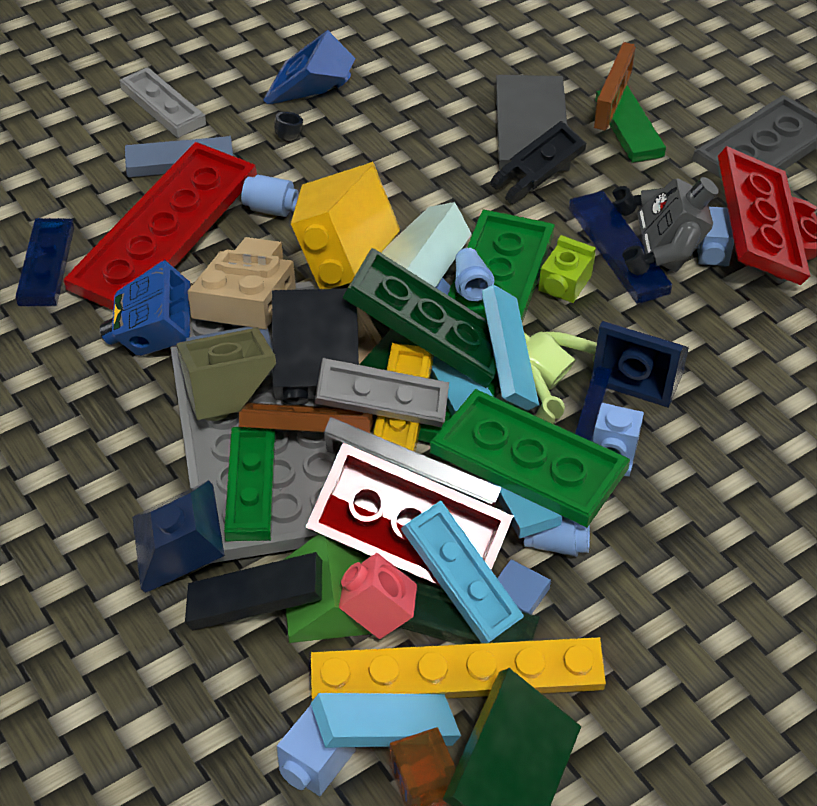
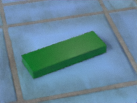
M626 86L610 127L632 163L665 157V144L630 88ZM601 90L596 91V98H595L596 103H597V99H598V97H599V95H600V93H601Z
M231 427L224 528L225 541H271L275 429Z

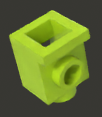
M560 235L557 246L541 267L539 291L574 303L592 276L596 247Z

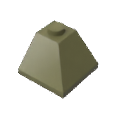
M258 327L176 343L190 404L197 420L217 421L226 418L230 413L239 412L276 364L275 354Z

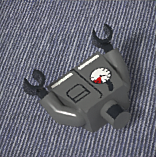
M702 177L694 186L679 178L673 179L663 188L642 190L641 195L634 196L626 186H620L613 190L612 194L616 201H613V205L621 215L628 216L636 210L637 206H642L637 211L645 254L642 248L637 245L628 247L622 252L625 264L632 274L637 276L643 275L649 269L650 264L655 263L656 267L662 265L677 272L692 255L713 226L708 203L719 193V190L710 179Z

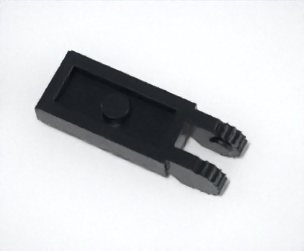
M560 121L510 158V162L495 173L490 185L495 190H500V188L511 182L517 174L521 180L516 185H513L505 196V199L513 205L523 199L531 188L533 190L583 153L586 150L587 143L563 121Z

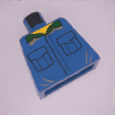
M164 260L118 290L114 296L113 318L100 325V333L104 341L109 345L120 342L135 355L140 356L186 341V338L190 337V305L188 298L190 281Z

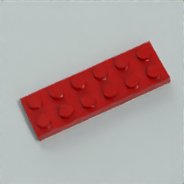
M195 142L63 279L66 290L113 310L114 296L118 290L164 260L173 267L181 261L242 193L245 179L248 176L255 177L257 175L256 165Z

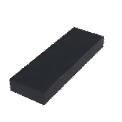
M317 552L190 582L188 583L185 623L193 631L322 600V559Z

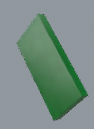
M477 389L470 394L430 442V453L588 528L629 469L630 459Z

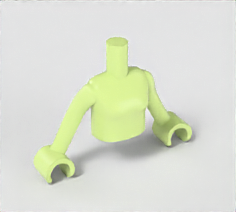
M538 332L531 337L524 333L536 392L542 403L535 416L554 424L555 418L559 419L563 415L565 406L560 398L551 396L549 390L553 389L565 377L576 361L560 346L594 354V362L597 343L561 332Z

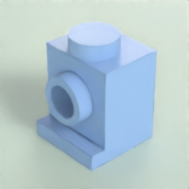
M709 207L713 226L696 248L698 264L729 266L734 246V237L728 208Z
M601 403L592 442L629 458V469L624 476L630 477L644 412Z

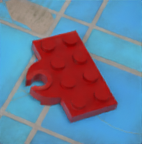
M726 146L718 155V161L738 261L746 266L755 267L773 274L779 279H786L802 285L810 277L807 260L814 259L817 256V216L814 213L817 210V206L806 200L791 196L786 171Z

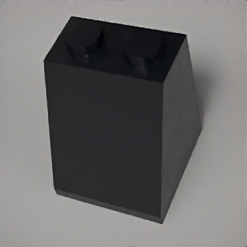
M347 288L272 290L273 353L276 358V364L273 367L275 400H283L286 404L300 405L307 403L309 399H315L320 364L323 358L359 365L357 307L342 298Z

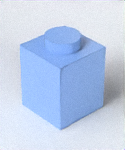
M310 705L277 745L279 770L282 777L293 787L299 790H304L306 787L313 793L321 796L355 753L356 748H325L312 706Z

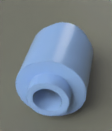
M257 174L255 177L248 176L245 179L241 200L242 204L249 206L251 211L286 217L290 211L295 210L299 193L297 189H294V184L290 180Z

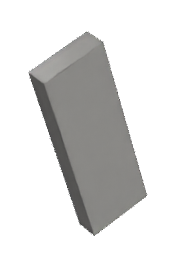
M148 67L120 79L121 90L177 138L206 125L205 114Z
M323 358L320 364L315 403L442 427L445 422L449 382Z

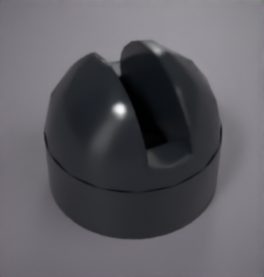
M279 112L276 114L274 130L281 140L293 141L300 135L303 125L301 116L292 112Z

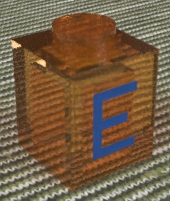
M436 727L391 742L390 769L405 806H450L442 799L456 768L439 728Z

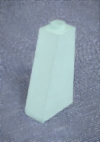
M455 202L430 206L382 251V254L436 287L455 260L456 254L463 248L472 234Z

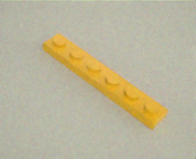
M600 637L311 652L312 701L318 693L445 694L446 698L489 696L498 673L508 668L512 669L540 693L604 690L606 681Z

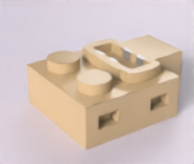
M245 237L235 250L227 249L220 251L188 290L191 318L267 329L272 322V290L296 289L294 263L291 260L283 259L282 242Z

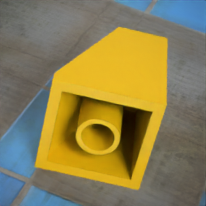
M373 162L302 184L291 220L293 231L319 289H331L351 283L371 248L382 253L400 231Z

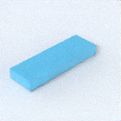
M493 284L482 290V298L502 398L528 411L538 406L539 401L518 301L516 297Z
M439 501L401 528L404 535L481 643H489L524 617L442 501Z
M318 693L311 702L325 748L453 746L461 737L445 694Z

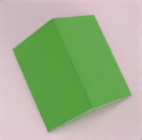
M318 534L285 558L288 559L317 552L322 559V600L286 608L289 643L372 634L339 608L342 591L341 580L344 573L354 563H362L371 556Z

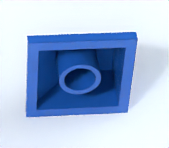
M327 30L285 61L263 100L267 104L323 94L333 86L339 88L351 77L349 70L356 58Z

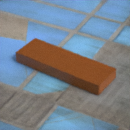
M622 43L597 99L595 129L606 131L609 128L633 71L635 44Z
M247 403L239 411V427L324 432L330 417L370 433L373 426V414L342 408Z

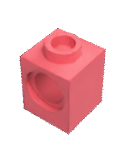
M378 552L362 563H354L344 573L341 580L342 591L339 608L378 639L383 638L413 618L417 584Z

